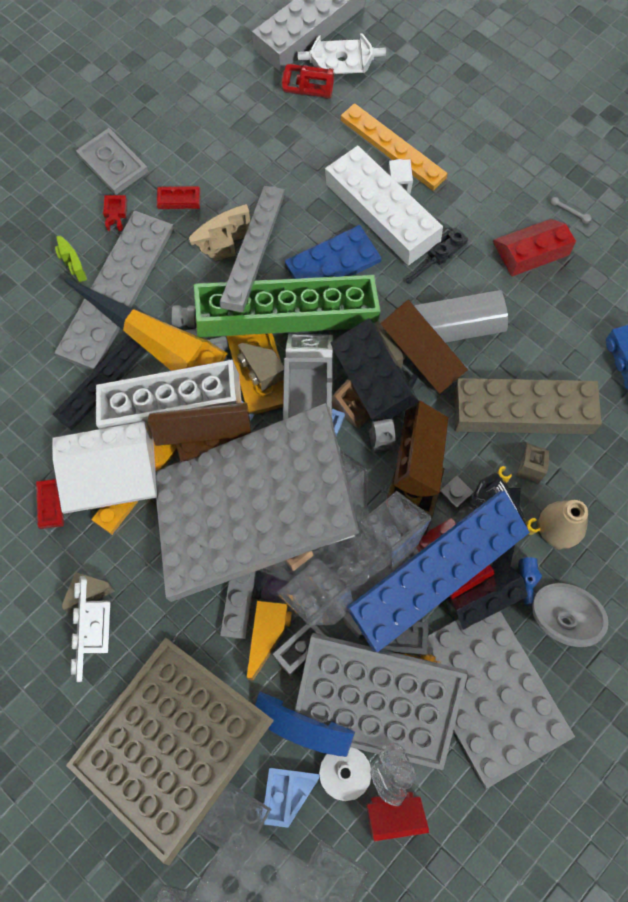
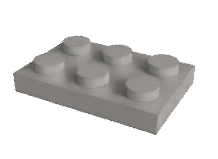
M110 128L76 150L78 157L115 195L149 172L147 166Z

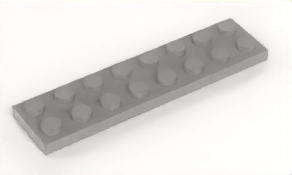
M134 210L90 289L132 308L174 230L173 224ZM84 299L54 354L58 358L94 371L105 358L120 327Z

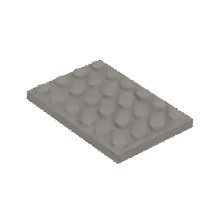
M501 611L464 630L454 621L428 636L427 654L436 656V660L441 661V664L467 670L468 675L453 732L485 789L575 737Z
M312 633L295 712L326 725L334 722L355 731L351 744L352 748L443 770L468 674L465 669L382 649L377 653L369 646Z

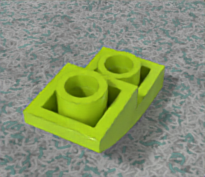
M57 236L58 246H55L58 258L63 259L65 265L69 266L71 274H76L79 282L88 280L75 250L62 236Z

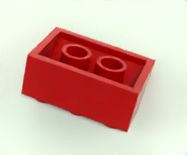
M549 219L494 239L493 243L512 277L569 256L576 240L567 224Z

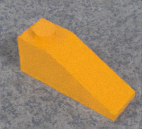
M257 601L247 671L248 680L255 679L284 635L285 627H290L292 612L288 611L287 604Z

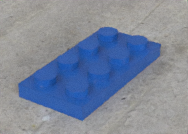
M358 225L285 260V266L293 279L353 276L380 263L381 256L361 225Z

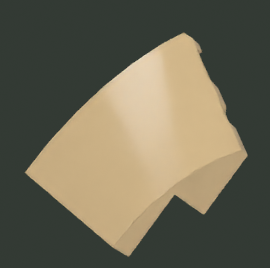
M247 204L223 212L203 224L189 237L191 245L196 244L204 254H208L215 261L235 256L233 241L244 238L250 224Z

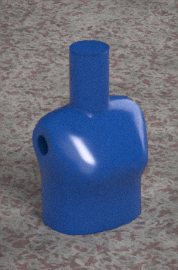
M526 557L518 561L519 574L523 577L528 597L524 598V605L531 606L534 600L533 588L541 580L542 574L538 570L537 558Z

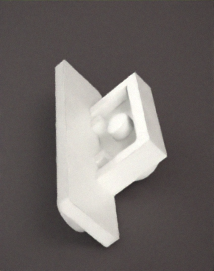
M80 576L79 583L74 584V598L79 599L78 608L73 609V624H77V634H72V649H76V659H71V675H75L76 682H82L83 653H108L110 601H86L87 579L85 576Z

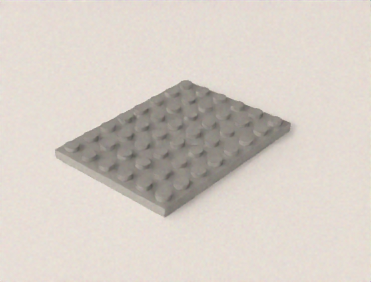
M326 403L210 449L208 452L192 460L180 461L155 471L166 599L170 602L359 533L330 409Z

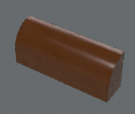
M409 299L380 323L439 394L468 370Z
M421 400L405 411L394 486L412 495L433 496L440 493L449 417Z
M247 402L149 413L148 417L155 446L242 437L251 433Z

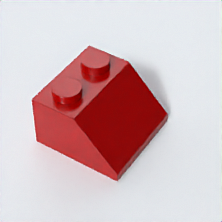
M413 791L398 793V799L388 801L387 795L372 797V803L366 804L370 835L373 841L429 833L421 797L413 796Z

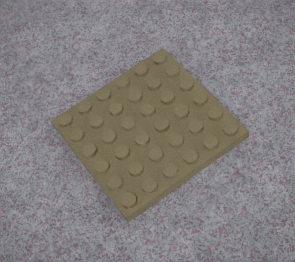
M165 638L66 766L163 864L169 866L274 720Z

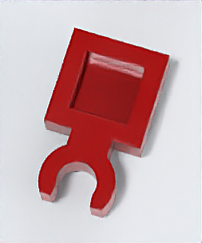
M105 195L103 215L107 218L105 220L106 229L110 231L111 225L117 224L118 231H122L123 225L120 218H126L127 197L126 195Z

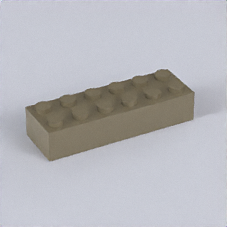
M458 378L454 388L455 432L594 434L602 425L598 381Z

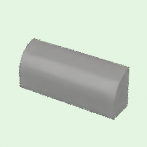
M502 290L415 305L416 309L445 343L506 332L508 328V313Z

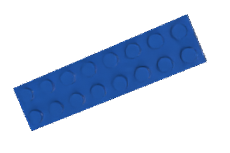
M499 491L346 608L372 650L378 653L530 532L507 493Z

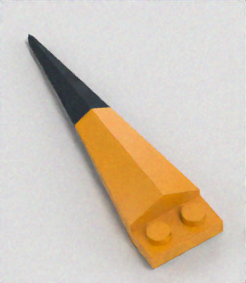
M64 279L68 285L171 371L223 362L228 354L208 340L137 311L71 279Z

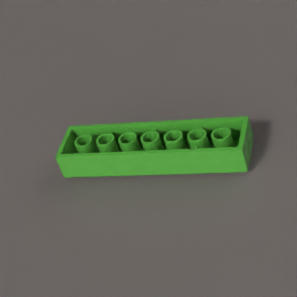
M374 275L254 281L243 312L220 308V300L227 282L194 284L198 337L352 329L368 318L373 323L378 322L381 312Z

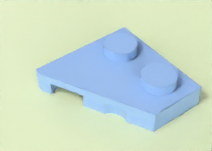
M269 768L262 824L288 828L317 783L320 774Z

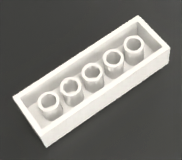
M356 146L325 168L326 185L408 266L441 242L443 226L359 146Z
M233 360L96 385V426L99 429L145 421L150 428L148 423L149 413L242 403L239 373Z

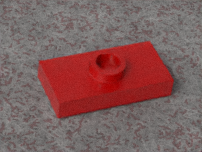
M200 186L157 187V208L200 209Z
M56 479L36 481L38 528L47 529L64 526V513L61 509Z

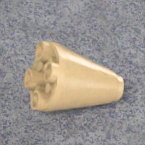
M578 500L557 501L547 505L537 520V526L540 528L539 532L542 538L558 550L576 546L586 534L588 509L583 502Z

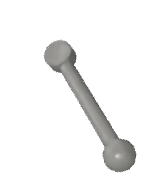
M557 197L551 199L552 205H558L580 217L583 223L588 224L591 221L589 214H581L560 202Z

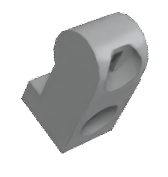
M393 420L373 421L372 428H369L368 431L373 453L393 450L395 444Z

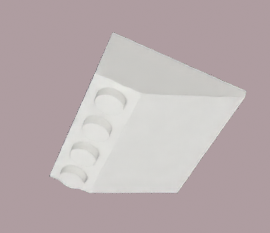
M145 421L53 438V464L61 509L64 514L157 497L154 439Z

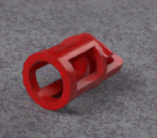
M287 64L285 66L282 77V89L284 92L331 99L334 84L333 68L326 69ZM291 71L300 72L296 77V85H299V87L288 86L290 84ZM309 79L324 80L326 85L309 83Z

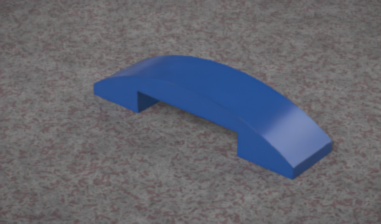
M262 692L258 694L255 706L274 720L268 728L270 731L293 743L318 752L343 757L348 756L355 731L331 722L329 725L323 724L283 707L284 701Z

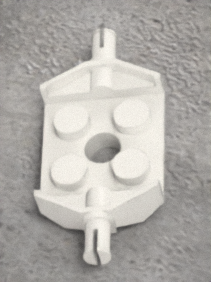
M360 33V40L321 41V35H319L312 46V50L298 51V61L310 60L314 67L333 68L334 74L365 73L374 57H386V47H372L362 33ZM343 57L346 60L339 61L338 58Z

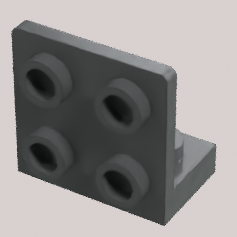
M421 618L382 650L401 654L427 655L428 623L422 622Z

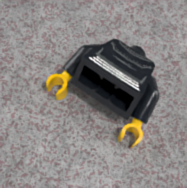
M505 466L500 467L497 473H493L480 480L473 493V499L470 501L474 510L499 491H505L523 522L526 521L522 510L507 485L512 474L509 476L502 475L506 469ZM532 518L524 523L530 532L529 535L540 531V528L535 530L531 527V523L537 521L536 518Z

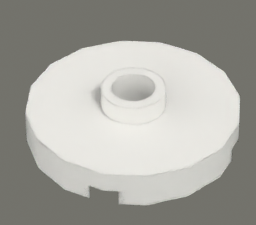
M350 747L347 757L326 754L321 762L319 774L321 784L330 796L337 800L350 801L357 799L365 793L370 785L372 772L366 756L358 749ZM343 768L350 770V776L347 779L342 778L340 775Z

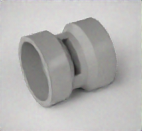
M173 305L172 326L180 328L182 325H185L189 328H196L195 306L189 305L187 308H182L180 305Z

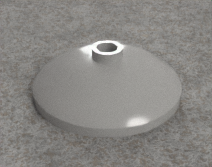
M565 583L550 584L541 588L533 600L532 610L538 625L545 633L560 643L574 647L592 646L601 641L607 632L608 616L605 609L593 595L577 586Z

